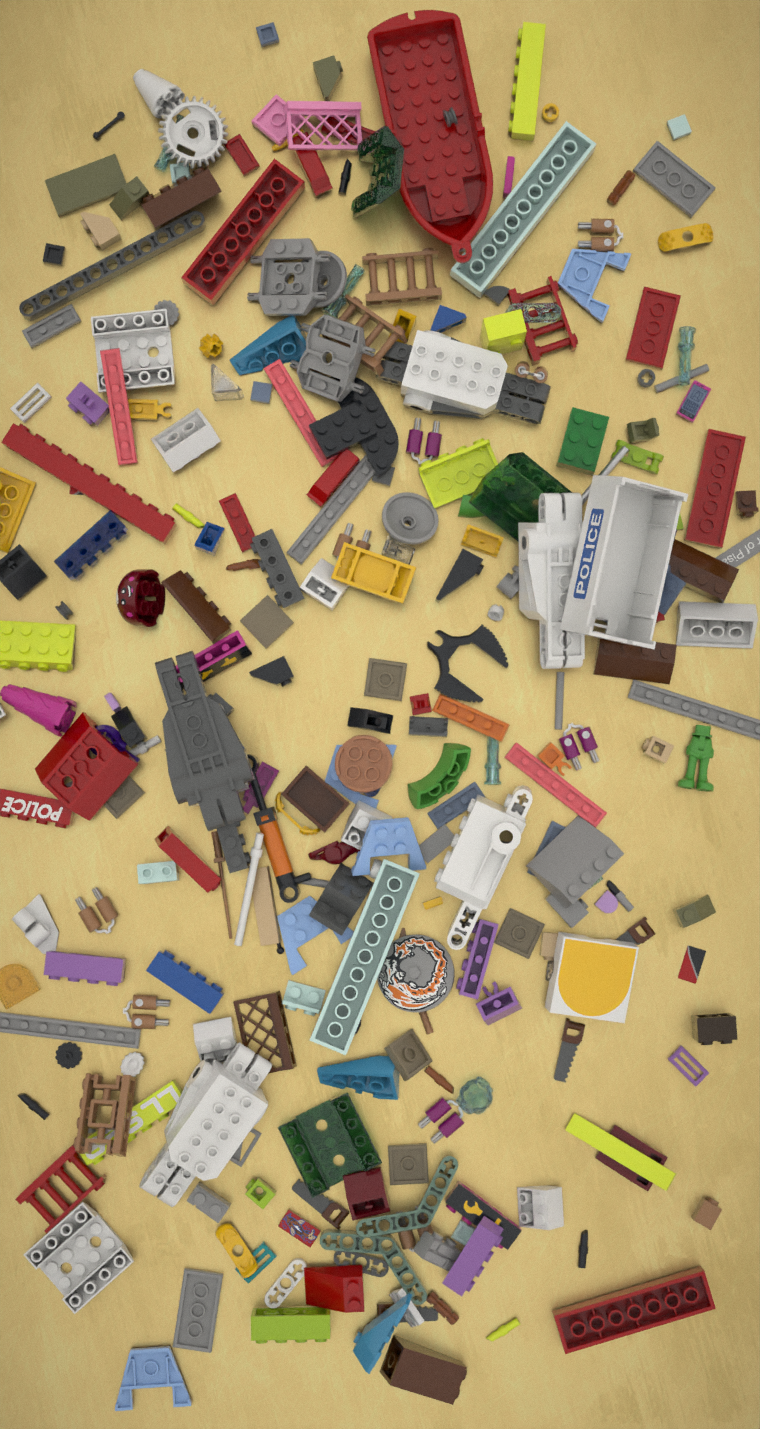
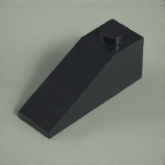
M462 549L435 601L439 603L472 580L475 574L479 576L484 567L481 564L483 559Z

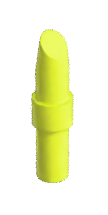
M176 503L173 506L172 510L181 515L187 522H190L197 528L205 526L194 514L185 510Z
M515 1318L509 1323L500 1326L496 1331L487 1336L486 1339L493 1342L521 1324Z

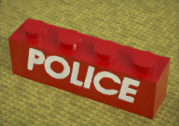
M0 789V816L10 818V814L17 815L18 820L29 821V818L36 819V823L45 825L49 821L54 822L55 827L66 828L67 825H72L74 812L69 810L58 799Z

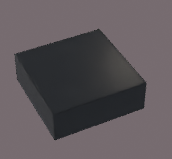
M46 243L43 263L62 266L65 246Z

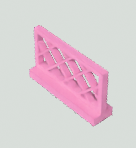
M287 101L283 106V112L286 115L288 150L361 151L363 149L360 120L361 102ZM291 116H297L303 121L298 128L291 123ZM311 116H315L321 121L316 128L307 121ZM328 117H334L339 121L335 128L326 121ZM347 117H355L356 125L353 128L344 121ZM304 123L313 131L308 137L299 130ZM322 124L331 131L326 138L317 130ZM340 124L349 131L344 138L336 131ZM295 133L304 140L301 145H293L292 137ZM314 133L322 140L319 145H314L309 140ZM332 133L340 140L338 145H332L327 140ZM352 134L357 139V145H351L345 139Z

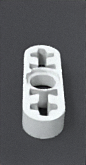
M293 1259L266 1292L264 1300L268 1307H279L304 1276V1268L307 1267V1264L303 1259ZM294 1264H296V1265L302 1264L301 1269H302L303 1271L301 1272V1271L298 1270V1271L295 1273L294 1277L297 1278V1279L295 1280V1279L293 1278V1276L291 1275L292 1272H293L294 1269H295ZM283 1278L291 1280L289 1288H283L280 1285V1281ZM277 1286L279 1291H281L277 1296L278 1302L273 1301L271 1303L269 1295H275V1293L277 1292V1289H275V1287Z

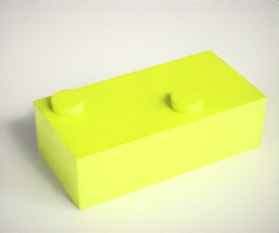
M519 309L483 318L480 332L482 348L500 354L522 350L527 333L522 310Z

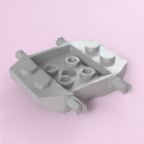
M310 238L271 239L263 255L251 256V263H262L260 290L258 293H248V301L258 300L264 314L267 316H306L317 304V300H327V292H318L317 277L320 271V262H330V254H319ZM309 259V262L275 263V260ZM295 275L294 282L288 284L289 276Z
M325 314L311 325L302 323L301 326L303 327H300V330L308 333L306 350L301 356L300 362L295 360L290 362L293 363L290 364V367L297 369L302 388L341 402L352 390L362 394L363 390L361 389H364V386L354 382L363 353L373 357L375 353L372 352L376 351L374 348L365 345L363 327ZM320 334L345 342L347 344H350L351 346L347 347L334 341L325 339L323 337H320ZM328 353L332 354V361L330 363L326 361ZM310 368H311V369H314V370H316V371L322 372V373H324V374L330 375V376H332V377L338 378V379H340V381H339V380H336V379H334V378L328 377V376H326V375L320 374V373H318V372L312 371V370H310Z

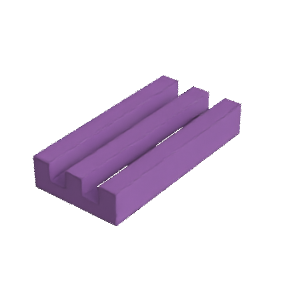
M681 1045L668 1057V1060L695 1087L709 1074ZM683 1052L703 1072V1074L700 1075L679 1054ZM676 1057L698 1078L696 1081L674 1060Z

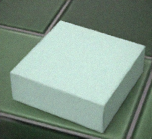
M685 114L667 121V126L673 140L692 132Z
M183 163L178 165L170 164L172 185L176 183L175 180L184 175L186 177L190 176L189 163L186 167H183Z
M460 1220L451 1238L466 1245L476 1228Z

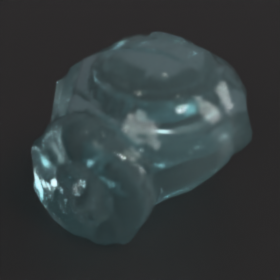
M478 1076L476 1079L467 1081L461 1087L456 1102L468 1115L472 1113L481 1114L492 1104L493 1089L490 1087L489 1082Z

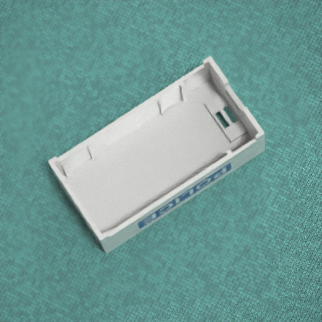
M593 475L560 630L655 649L656 642L652 641L682 501L687 502L688 494L626 477ZM595 619L607 621V626L595 623ZM594 626L606 628L605 633L593 631Z

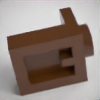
M756 490L735 492L737 515H742L743 518L754 517V514L759 512L756 504Z

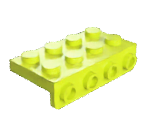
M478 439L470 447H466V445L461 446L453 454L444 453L438 456L436 461L431 462V460L420 464L421 467L418 468V472L435 509L463 498V495H470L504 480L489 439Z
M0 620V668L10 669L11 667H18L21 670L36 668L40 671L55 669L59 672L73 670L72 660L76 625Z

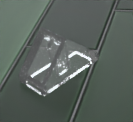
M388 535L381 555L410 565L415 548Z

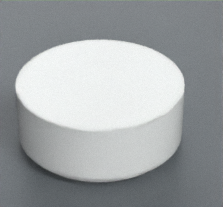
M374 859L369 877L376 879L382 863L381 860Z

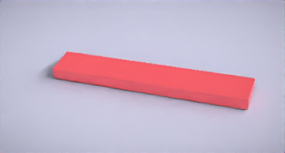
M120 348L100 350L118 465L137 463Z
M279 359L265 367V373L321 467L334 461L337 455L326 460L309 429V425L316 422V419L282 361Z
M517 742L504 757L595 828L607 814V812Z

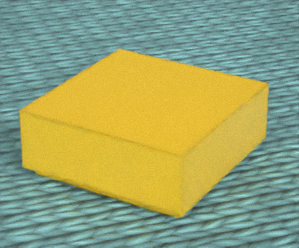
M441 896L422 903L424 908L428 910L442 905L443 901Z

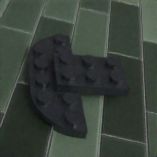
M355 377L354 382L364 386V389H361L363 393L350 391L341 402L336 401L340 410L310 424L309 429L326 460L360 444L379 478L391 468L395 461L399 445L398 435L375 391L365 381Z

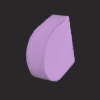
M109 692L104 695L115 713L121 710L122 707L112 693Z
M606 890L594 905L604 913H612L617 909L618 901L613 894Z

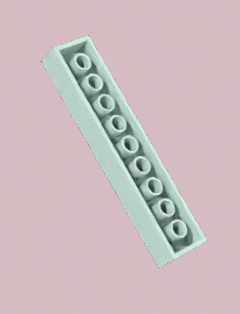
M566 121L471 243V259L467 263L456 262L450 271V276L481 298L592 155L596 143Z
M386 859L383 860L314 1027L310 1041L343 1055L347 1054L420 873Z

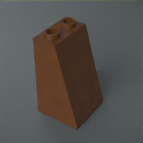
M393 1335L380 1373L390 1386L453 1405L455 1399L459 1396L460 1385L466 1378L467 1367L460 1360Z

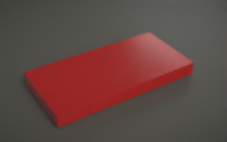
M644 286L626 361L663 369L681 295Z

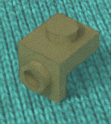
M656 418L627 424L631 443L649 441L659 436V426Z

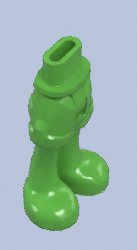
M696 725L695 733H692L690 744L686 749V755L689 756L685 777L678 781V787L694 789L697 760H700L695 790L713 792L714 785L709 783L707 779L709 759L714 756L710 726Z

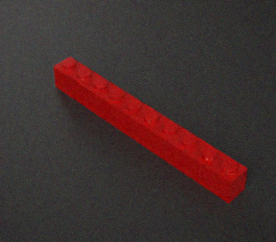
M14 423L12 424L1 442L4 446L164 545L177 527L176 523L173 522L175 519L167 513L163 516L157 512L159 509L154 505L142 503V498L134 493L129 495L125 492L126 488L118 483L113 485L109 482L110 478L100 473V475H97L93 472L94 469L86 463L82 466L77 463L78 459L68 453L66 456L61 453L62 449L52 443L50 446L45 443L46 439L36 433L35 436L30 434V429L20 423L19 426Z

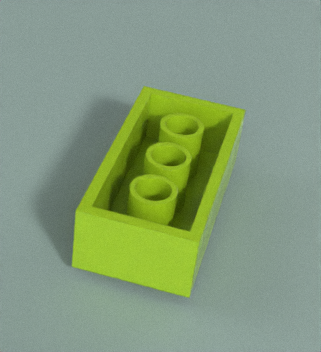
M320 1307L253 1308L251 1341H256L258 1344L267 1343L268 1340H275L276 1343H286L287 1340L304 1343L311 1339H315V1342H326L331 1337L330 1309Z

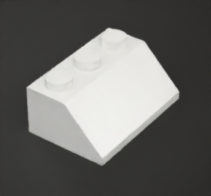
M199 408L151 439L173 472L183 468L185 464L198 458L202 453L213 448L221 441Z

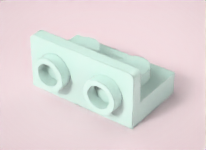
M174 861L137 865L138 884L179 881V873H177Z
M288 980L282 1004L286 1005V1009L296 1011L299 1008L304 1010V1014L315 1016V1013H320L326 990Z

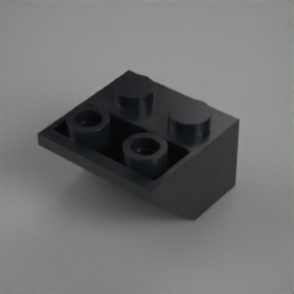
M20 544L0 560V581L17 600L21 599L47 577Z

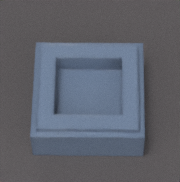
M274 22L256 27L261 47L279 42Z
M253 381L250 400L270 404L273 385Z

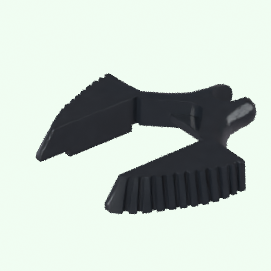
M482 624L473 633L464 636H451L442 630L435 631L442 638L443 643L441 646H434L432 643L427 642V648L434 653L439 663L440 675L434 689H438L437 691H440L445 696L463 701L482 702L484 700L453 675L449 674L448 660L459 646L473 644L499 665L507 669L506 654L503 652L504 650L499 645L495 635L489 629H486L487 627H484Z

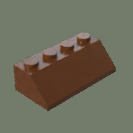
M198 167L192 171V175L188 177L184 175L176 179L174 185L169 186L167 184L159 189V193L155 195L151 193L142 198L143 201L140 202V205L154 228L222 192L207 167Z
M674 539L669 560L671 573L686 582L685 587L719 603H723L739 569Z
M180 570L163 580L161 583L213 644L231 631L229 627L231 622L225 615L221 617L216 612L219 608L212 600L208 602L204 598L207 594L200 586L196 588L192 584L194 579L188 572L184 574Z
M598 638L593 675L670 684L677 645L656 642L655 649Z

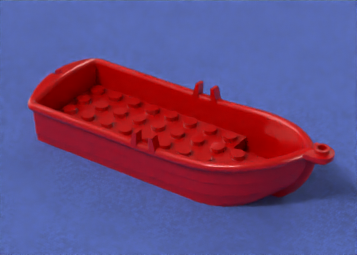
M418 10L414 11L415 19L413 20L408 18L407 12L380 23L372 28L367 35L397 184L403 202L417 223L433 237L450 245L455 261L467 263L472 257L470 241L483 225L491 205L493 172L459 16L451 12ZM452 107L458 124L452 123L451 127H448L443 116V110L449 111V108ZM464 251L466 254L462 256L459 252Z

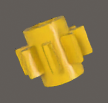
M206 334V336L200 339L201 346L199 350L207 358L210 355L215 358L222 352L221 345H223V342L216 334H213L212 337Z

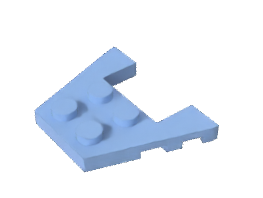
M572 249L558 281V286L598 321L603 323L610 305L593 299V293L605 265L607 264L625 271L631 253L624 252L623 254L611 251L597 252L596 250Z
M336 745L325 782L354 804H357L359 800L373 808H377L379 800L350 790L338 778L335 770V757L342 745ZM386 745L393 759L397 745Z
M409 817L371 820L351 873L353 876L370 875V857L408 854V868L410 870L426 869V864Z
M308 896L277 916L292 975L307 966L297 948L328 929V927L309 916L317 903L311 896ZM347 927L342 936L335 931L333 932L342 944L352 937L354 931Z
M170 1346L132 1348L130 1350L115 1411L133 1410L132 1389L172 1387L173 1407L192 1405L191 1398Z

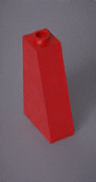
M169 826L155 838L158 847L207 893L218 888L220 885L219 881L221 880L220 876Z

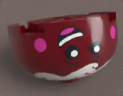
M136 569L130 571L121 579L116 592L118 611L121 617L133 626L153 627L157 624L156 620L159 614H163L165 588L163 584H160L159 574L155 570ZM145 597H156V601L145 600Z

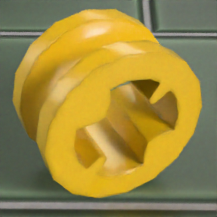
M548 103L543 107L542 117L545 121L553 122L558 118L559 108L556 104ZM554 109L553 112H556V115L552 114V117H548V113H545V111Z

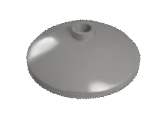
M318 251L319 254H330L331 259L330 262H320V271L317 277L318 292H327V300H317L315 308L325 307L335 302L342 294L347 281V272L343 261L329 251ZM303 259L301 262H309V259Z
M404 492L392 496L385 503L382 510V522L386 531L394 539L406 544H421L428 541L435 534L438 527V514L432 503L423 496Z

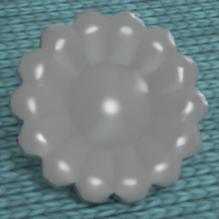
M159 301L158 305L154 306V310L167 309L169 325H173L178 320L179 309L172 301Z

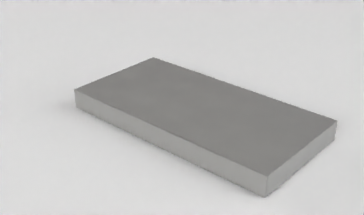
M656 141L633 169L634 173L690 218H692L716 188L659 141Z
M191 1268L184 1269L173 1347L208 1353L212 1352L223 1273Z

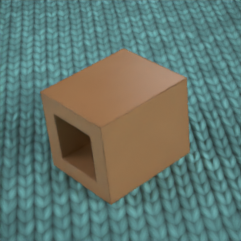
M702 1197L691 1218L711 1230L722 1209L718 1206V1201L711 1197H708V1199Z

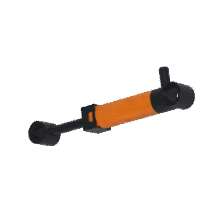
M247 754V757L253 761L251 769L254 781H251V785L260 810L253 813L260 832L264 834L263 841L280 891V897L284 902L292 903L298 899L301 893L298 884L311 880L312 877L309 872L299 876L294 875L277 822L278 818L274 806L266 807L255 773L259 768V760L255 755ZM286 888L294 889V897H288L285 894Z

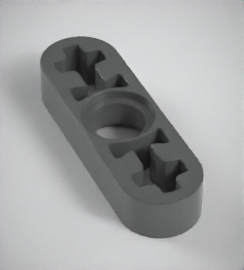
M335 1251L334 1262L337 1266L349 1265L350 1260L344 1259L343 1262H340L339 1257H337V1255H341L344 1252L347 1258H351V1254L355 1255L352 1265H356L355 1261L359 1257L366 1259L367 1264L363 1267V1273L383 1277L388 1273L389 1265L384 1258L358 1252ZM370 1259L373 1260V1265L383 1263L385 1270L382 1269L381 1272H377V1268L371 1266V1270H367L370 1266Z

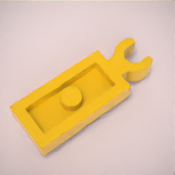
M128 399L131 419L158 420V415H162L164 418L171 417V413L164 412L166 407H172L171 403L165 402L162 405H158V400Z

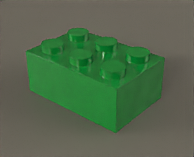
M572 407L556 466L593 476L609 417Z

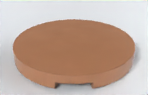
M370 735L352 737L339 748L335 757V770L338 778L347 788L359 793H369L381 788L390 778L393 769V759L388 747L381 740Z

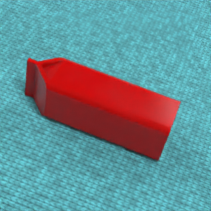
M308 132L303 133L306 137L309 136ZM299 135L292 138L293 145H301L304 142ZM293 150L315 196L333 189L316 150Z
M348 449L339 453L306 495L321 507L358 465L360 459Z

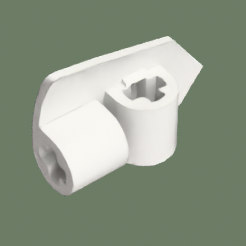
M38 894L12 920L25 933V937L43 954H46V951H56L59 931L41 895Z

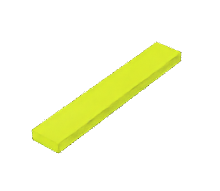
M574 1113L565 1129L665 1191L669 1189L676 1176L675 1172Z

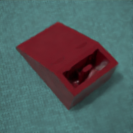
M614 1125L609 1133L661 1165H664L668 1158L662 1152L617 1125ZM601 1151L595 1157L644 1190L649 1191L652 1182Z

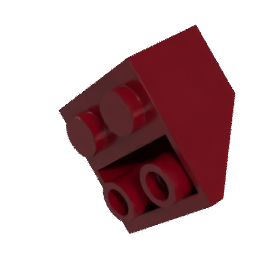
M381 1167L343 1175L352 1221L390 1212V1199Z

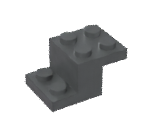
M341 863L309 916L342 936L372 887L373 882L362 875L353 876L351 868Z

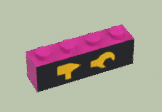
M237 630L197 653L195 658L204 682L252 653ZM176 665L177 672L180 673L178 665ZM180 677L182 688L185 690L183 680Z
M459 1180L445 1198L446 1207L453 1213L459 1212L462 1215L461 1219L467 1224L471 1225L473 1223L478 1226L485 1216L502 1227L504 1230L500 1236L503 1239L498 1245L500 1249L504 1247L508 1250L522 1231L517 1224Z

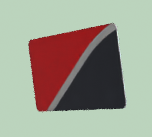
M688 945L678 978L696 984L706 951Z

